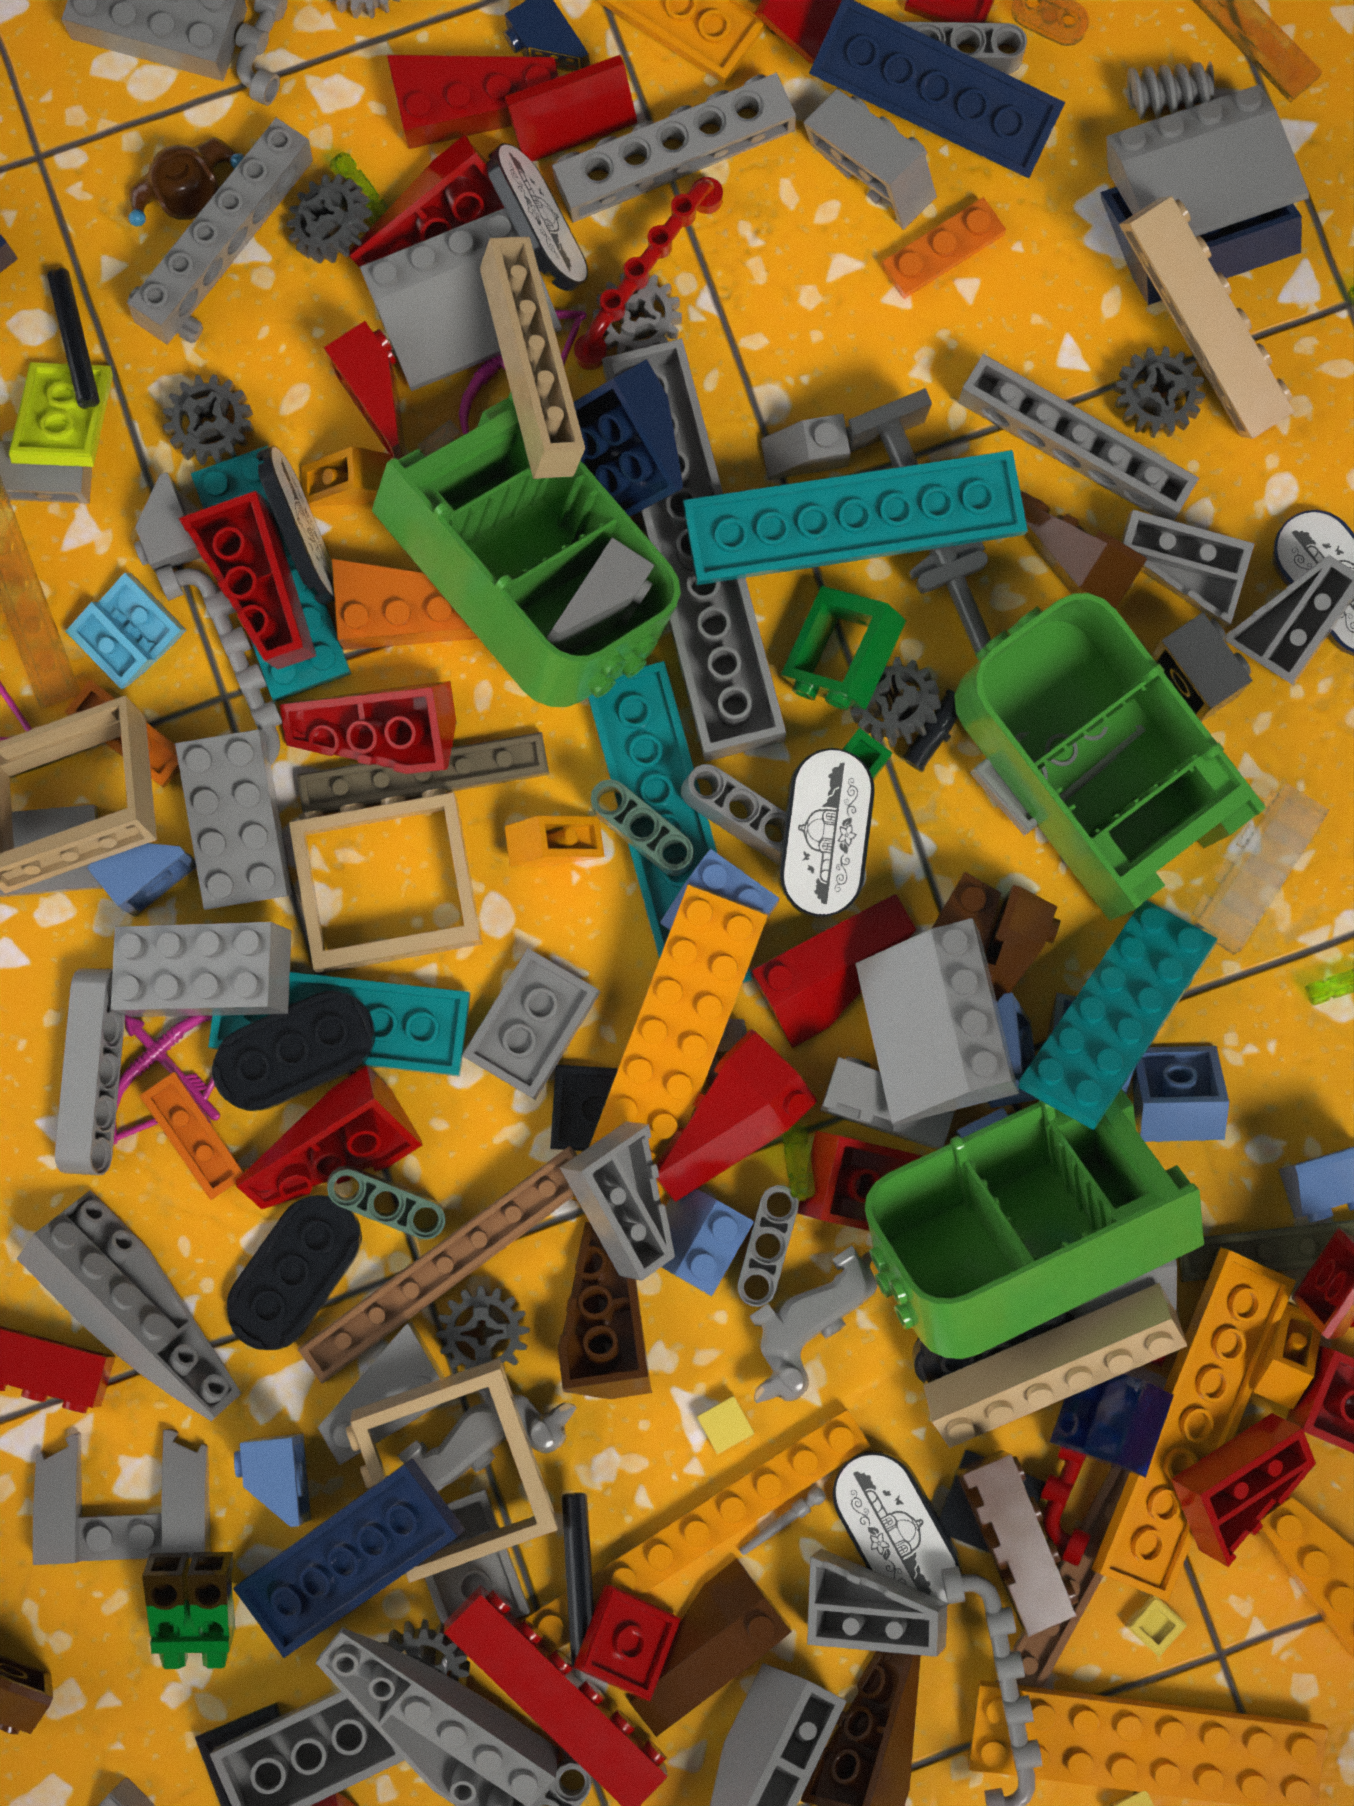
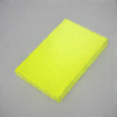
M30 362L9 450L11 463L94 467L113 378L111 366L91 365L100 402L96 407L82 409L77 404L68 364Z

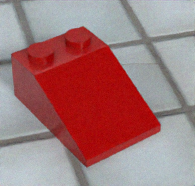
M363 321L323 348L334 374L387 452L391 454V458L399 460L406 456L397 378L392 367L397 361L391 352L393 349L380 329L373 332L367 322Z
M816 1131L797 1214L869 1231L865 1203L866 1196L874 1183L889 1172L923 1157V1155Z
M1340 1228L1336 1230L1291 1297L1320 1334L1327 1339L1342 1337L1349 1327H1354V1237Z
M1319 1345L1314 1377L1294 1409L1290 1408L1286 1420L1302 1427L1304 1433L1353 1454L1354 1358Z

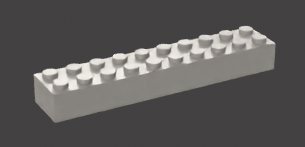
M681 338L602 358L605 381L608 382L647 359L669 398L683 488L640 511L646 537L670 563L679 578L681 593L668 623L704 761L707 762L785 742L786 730L746 578L696 585L683 500L723 494Z

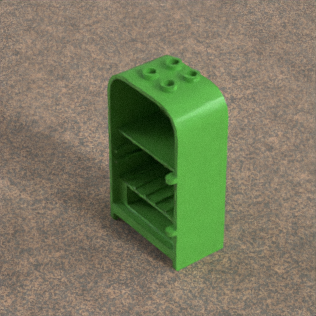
M511 392L508 398L483 411L478 427L426 457L418 448L399 460L393 458L386 464L372 512L518 686L533 700L550 707H568L583 701L592 694L596 698H600L613 688L617 678L623 674L627 678H631L644 668L647 663L645 659L653 652L677 606L681 593L679 578L670 563L581 460L572 477L533 479ZM611 538L619 541L655 565L646 580L652 583V586L627 624L619 620L610 634L570 654L560 651L546 639Z
M1077 593L1056 601L1043 612L1039 606L1035 607L1019 619L1010 629L1001 632L977 652L975 656L979 661L959 681L955 693V710L963 728L985 757L992 763L994 769L1031 818H1035L1038 823L1037 826L1109 921L1137 909L1143 902L1163 888L1165 884L1156 872L1198 840L1203 848L1230 836L1266 809L1265 805L1224 753V748L1220 742L1217 743L1165 675L1163 667L1155 662L1117 610L1103 598L1090 593ZM1142 725L1146 729L1145 732L1115 756L1117 758L1068 800L1063 802L1059 795L1137 730L1135 726ZM1104 727H1108L1106 734L1098 740L1091 741L1083 738L1085 735L1097 736L1103 731ZM1030 732L1019 742L1015 738L1019 733ZM1058 733L1069 735L1067 738L1054 739L1050 744V751L1045 753L1046 743L1051 736ZM1076 742L1078 754L1071 764L1057 766L1050 762L1052 759L1061 762L1068 761L1074 752L1072 744ZM1044 766L1048 773V779L1044 777L1041 770Z
M1122 1089L1095 1130L1039 1100V1102L968 1136L960 1138L958 1135L950 1139L951 1144L889 1172L874 1183L866 1196L865 1213L873 1248L869 1252L875 1267L879 1271V1273L875 1274V1278L885 1298L892 1295L898 1305L894 1306V1309L903 1328L907 1330L912 1327L920 1341L931 1352L945 1358L964 1359L981 1354L1204 1245L1200 1190L1194 1183H1190L1178 1165L1165 1171L1136 1131L1134 1105Z

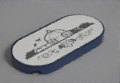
M1309 510L1298 513L1288 519L1276 535L1272 553L1273 565L1287 587L1328 555L1354 571V533L1342 519L1332 513L1321 510ZM1354 599L1327 636L1339 650L1354 656Z

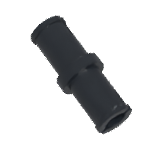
M950 689L946 691L945 696L941 700V708L934 710L937 718L936 723L925 722L923 725L927 734L924 736L918 734L905 754L901 756L903 761L920 772L925 770V766L941 743L946 744L951 737L949 732L959 719L955 710L956 692Z

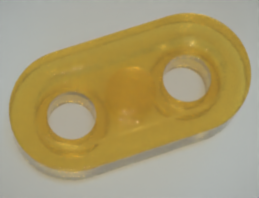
M1027 0L1012 1L1011 14L1018 25L1059 45H1075L1086 35L1089 25L1088 13L1082 5L1073 0H1037L1040 4L1037 7H1030L1026 3ZM1071 16L1076 22L1074 24H1066L1062 18Z

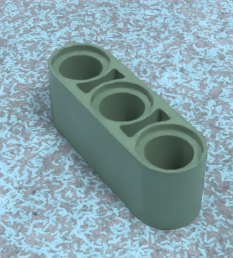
M607 779L595 785L591 792V803L594 814L599 820L662 872L670 876H679L690 870L693 864L694 850L692 843L683 833L622 783ZM607 792L619 794L622 798L621 805L613 811L602 809L598 804L603 794ZM641 818L648 819L654 824V830L648 837H637L631 832L633 822ZM671 845L683 847L687 852L685 860L676 865L666 862L663 858V852L667 847Z
M339 1166L328 1177V1195L332 1202L339 1207L420 1239L434 1238L444 1228L445 1215L443 1209L431 1197L354 1166ZM341 1176H352L358 1181L359 1187L354 1195L342 1197L336 1193L334 1184ZM385 1191L392 1192L398 1198L396 1208L388 1213L380 1212L374 1206L376 1196ZM424 1207L432 1208L437 1213L435 1224L426 1229L419 1228L413 1222L415 1213Z

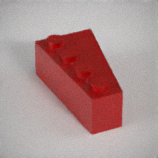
M387 55L409 149L461 138L464 134L471 136L511 127L512 122L505 96L559 77L554 57Z
M253 491L178 518L197 546L196 549L202 559L207 563L217 579V584L223 594L228 598L238 614L237 617L263 660L276 669H281L316 657L317 655L269 501L257 491Z

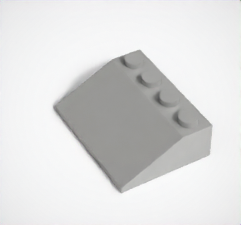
M1260 84L1106 136L1108 173L1131 213L1134 215L1160 197L1172 196L1174 200L1179 199L1187 208L1191 217L1188 225L1195 237L1309 198L1308 189L1278 113Z
M505 208L360 267L370 296L411 391L502 355L480 266L490 238L519 237ZM541 277L554 331L558 332L562 330V327Z
M973 918L927 930L855 963L893 1126L1019 1094L981 935Z

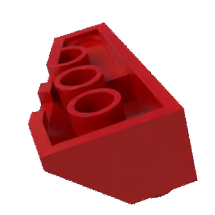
M465 134L425 168L369 231L364 234L360 239L361 245H354L349 251V257L359 268L504 209L487 172L488 161Z
M451 681L409 685L280 704L286 746L328 756L337 755L350 758L366 765L375 764L392 768L393 771L404 774L448 769L457 722Z
M896 894L787 950L751 971L755 985L792 1049L828 1029L860 994L861 986L855 963L908 940L917 930Z
M753 1029L746 1033L720 1059L714 1069L718 1075L706 1095L702 1093L698 1095L693 1103L697 1109L685 1128L676 1131L657 1162L659 1178H656V1181L674 1202L788 1131L818 1101L801 1076Z
M366 1065L332 1087L235 1181L236 1187L260 1209H265L310 1194L313 1186L328 1182L331 1172L339 1166H354L361 1170L373 1167L376 1172L390 1167L423 1146L391 1088ZM341 1176L337 1179L336 1183L340 1184L349 1181L350 1176Z

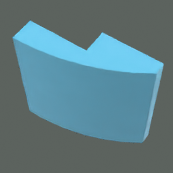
M125 572L99 602H91L65 632L120 689H125L162 657L187 630L132 573Z

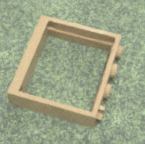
M126 695L82 712L73 713L52 723L35 727L30 731L11 738L0 740V889L5 894L157 840L146 717ZM121 736L127 808L14 848L10 776Z
M445 788L432 789L422 792V798L406 801L405 796H393L382 799L381 806L365 808L363 803L348 804L340 807V813L324 816L323 811H310L300 814L298 821L289 822L313 970L318 974L483 945L459 804L454 792L447 793ZM444 810L464 926L325 951L306 835Z
M500 1358L352 1410L351 1425L346 1427V1432L353 1451L361 1450L366 1465L361 1466L360 1469L368 1490L387 1477L370 1431L371 1428L488 1387L534 1514L533 1517L438 1550L406 1573L409 1583L558 1530L554 1508Z

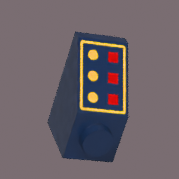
M526 0L505 13L507 30L503 34L514 53L521 51L524 57H554L557 69L571 72L590 66L589 53L554 0Z

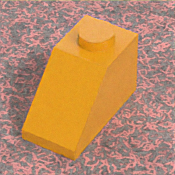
M351 446L301 466L302 489L309 507L366 504L375 501L386 464L391 460V454Z
M537 815L505 826L510 867H544L605 857L600 820L597 816Z
M1287 1303L1253 1389V1393L1291 1409H1294L1314 1377L1321 1338L1320 1332L1300 1308Z

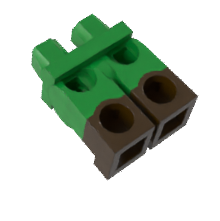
M189 1552L149 1554L142 1579L151 1636V1654H159L164 1669H180L186 1666L188 1653H202L203 1666L207 1667V1669L225 1667L236 1629L232 1595L233 1552H194L191 1564H189Z

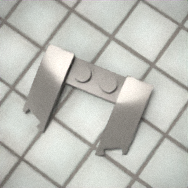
M172 1429L163 1430L161 1513L82 1517L81 1433L66 1437L68 1447L48 1458L44 1451L36 1454L33 1499V1565L68 1564L80 1561L146 1559L150 1553L189 1552V1558H192L194 1552H211L208 1446L201 1444L198 1452H195L175 1443L179 1432Z

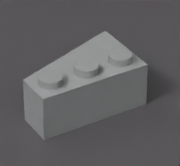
M836 89L803 122L811 146L847 179L854 175L871 189L867 193V197L875 204L882 199L891 207L896 215L894 222L903 230L937 197L926 160L927 151L925 147L914 137L907 139L900 134L895 125L886 117L881 116L878 118L869 112L868 107L858 97L852 96L850 98L839 89Z
M1132 510L1128 515L1121 542L1147 558L1141 571L1199 611L1204 612L1211 619H1215L1224 628L1231 625L1254 543Z
M1328 555L1266 605L1255 611L1244 622L1228 632L1225 641L1294 686L1354 599V571Z
M849 1056L846 1059L838 1057L820 1108L821 1112L936 1150L944 1147L955 1110L893 1126L880 1072L871 1069V1064Z
M626 1121L561 1166L560 1169L619 1276L642 1281L672 1260L675 1254L665 1204L660 1202L656 1178H659L657 1164H653L648 1138H651L649 1124Z
M408 1322L318 1426L320 1433L339 1465L361 1453V1450L353 1451L346 1432V1427L351 1425L352 1410L445 1378L413 1322ZM441 1404L371 1428L370 1431L375 1444Z
M822 1548L810 1556L807 1645L937 1657L946 1647L947 1602Z

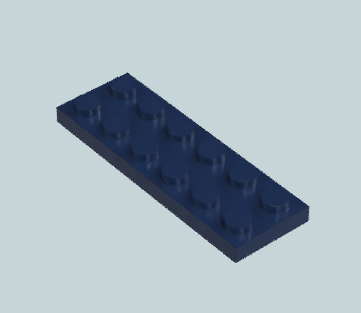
M841 0L809 71V74L1027 178L1030 177L1065 104L1064 101L854 0Z
M411 1458L242 1580L233 1589L282 1657L285 1658L456 1539L465 1529L415 1460Z

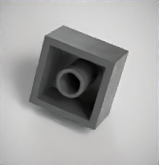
M1204 612L1161 640L1151 655L1155 662L1163 667L1165 675L1201 722L1238 698L1253 681L1249 676L1251 669L1247 661L1241 654H1233L1224 641L1227 637L1221 625L1213 618L1209 620Z

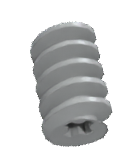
M1194 62L1189 73L1183 63H1178L1175 66L1173 75L1166 64L1159 67L1157 76L1151 66L1143 68L1141 77H1139L1134 67L1129 68L1127 74L1129 109H1136L1139 119L1144 120L1147 107H1152L1154 115L1158 119L1161 117L1164 106H1168L1170 113L1173 114L1178 112L1181 104H1184L1185 108L1188 109L1194 107L1196 103L1203 104L1213 100L1214 72L1212 62H1208L1205 71L1200 62Z

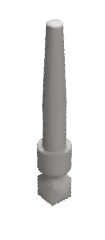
M815 1487L808 1492L805 1499L801 1497L792 1503L791 1509L774 1520L739 1549L740 1553L743 1556L798 1517L802 1519L811 1512L810 1508L813 1505H820L825 1501L826 1495L824 1491Z

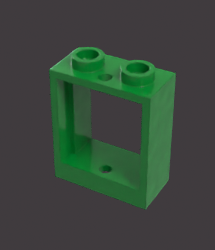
M821 585L780 675L794 685L792 691L805 699L814 701L816 696L825 698L828 704L841 710H848L849 706L866 710L906 620L888 603ZM838 619L868 627L843 682L813 674Z

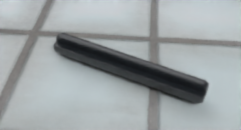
M63 267L57 270L51 269L47 277L77 404L82 409L96 407L100 400L70 274Z
M582 1492L566 1493L562 1496L571 1664L573 1666L594 1614L588 1500L586 1493Z

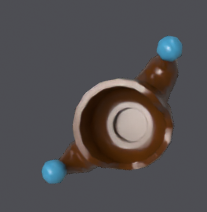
M216 137L209 138L195 147L182 144L163 148L151 161L149 172L140 178L130 189L129 194L132 212L128 215L130 224L138 227L146 222L144 209L152 201H157L169 217L178 220L196 218L219 189L213 168L218 163L229 162L235 169L245 156L242 153L236 154L224 141Z

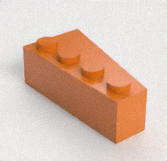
M332 559L337 637L343 650L479 639L424 573Z

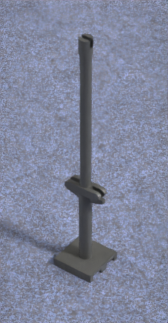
M926 388L849 419L850 426L846 427L850 453L882 440L893 468L918 465L919 463L905 430L925 422L932 405ZM982 542L930 549V555L911 569L909 575L912 580L918 578L916 589L923 594L945 585L947 586L976 654L992 639L965 577L981 571L987 564L988 556L983 552L985 550Z

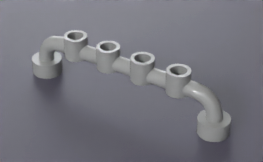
M255 0L254 10L260 13V16L254 26L243 23L237 32L235 40L236 45L242 48L236 62L237 75L242 84L250 89V98L266 106L274 101L278 93L280 77L265 69H260L255 74L252 70V65L256 56L261 55L265 51L269 40V32L275 21L281 20L287 9V0Z
M171 564L155 570L168 601L184 595L181 588L184 585H194L200 590L255 724L259 730L265 731L270 763L272 765L278 757L281 745L275 726L283 722L274 701L265 703L260 689L267 686L258 663L250 666L244 654L245 651L252 649L242 626L236 629L233 628L228 616L235 613V609L223 592H218L210 576L201 570L187 568L174 571Z
M959 1566L941 1569L948 1605L965 1602L964 1592H975L983 1600L994 1654V1663L1002 1695L1003 1709L1011 1741V1750L1018 1777V1787L1011 1795L1004 1796L1002 1787L985 1790L986 1806H1026L1031 1801L1035 1791L1034 1768L1043 1765L1037 1739L1028 1741L1025 1723L1034 1722L1029 1695L1019 1696L1016 1679L1025 1677L1020 1651L1011 1652L1008 1634L1016 1633L1011 1606L1002 1608L997 1589L988 1579L977 1574L961 1575Z

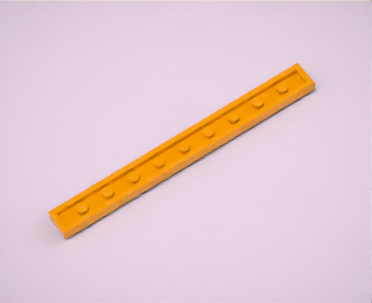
M845 1409L592 1574L594 1611L604 1585H612L638 1598L870 1447L871 1445L848 1409ZM567 1591L524 1618L532 1623L541 1633L543 1638L540 1642L551 1653L570 1642Z

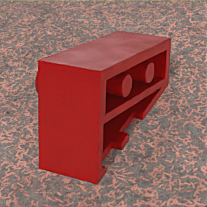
M1271 1413L1171 1478L1199 1551L1229 1567L1237 1558L1234 1551L1249 1534L1255 1536L1263 1527L1260 1522L1275 1503L1283 1504L1316 1465L1303 1428Z

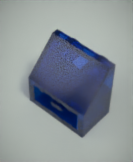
M1121 1374L1065 1398L1049 1442L1108 1466L1146 1478L1174 1395L1146 1380Z

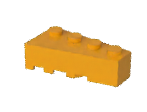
M1288 1496L1282 1505L1275 1503L1260 1522L1263 1527L1258 1533L1354 1659V1547L1292 1496Z

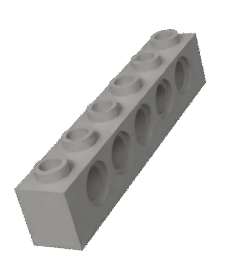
M777 72L767 77L763 74L757 75L747 80L742 87L733 91L721 90L715 92L704 103L694 107L690 105L681 106L672 111L669 117L658 122L645 121L640 123L629 134L619 138L616 136L606 137L600 140L595 145V148L583 153L574 151L565 154L556 164L552 165L554 181L574 223L794 132L796 114ZM748 108L754 110L757 115L750 119H744L737 113L742 109ZM706 124H714L720 130L714 134H705L700 128ZM670 139H676L682 142L683 145L678 149L670 150L665 148L663 143ZM634 154L641 155L646 159L639 165H631L625 161ZM594 170H604L608 173V176L600 181H595L588 177Z
M277 117L273 120L129 300L128 306L134 323L168 345L311 165L313 158L308 138Z
M985 354L982 355L962 388L959 404L1152 515L1174 521L1199 480V477Z

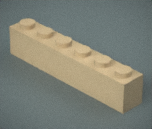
M1172 196L1160 197L1120 223L1119 226L1240 437L1253 439L1294 413L1289 403L1292 399L1291 392L1280 378L1276 380L1269 368L1272 364L1269 353L1262 344H1256L1249 332L1252 329V324L1248 316L1240 307L1236 309L1229 297V294L1232 293L1230 284L1221 272L1216 273L1208 260L1211 257L1210 249L1199 235L1195 237L1189 227L1188 222L1191 221V217L1185 205L1179 199L1174 200Z
M530 237L490 238L480 266V272L533 479L572 477L582 458L585 445Z
M1157 1283L925 1384L924 1390L931 1420L946 1444L951 1448L1187 1346L1176 1311L1160 1283Z

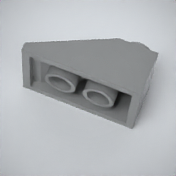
M611 538L546 639L560 651L570 654L610 634L619 620L627 624L652 586V583L646 580L655 565L619 541Z

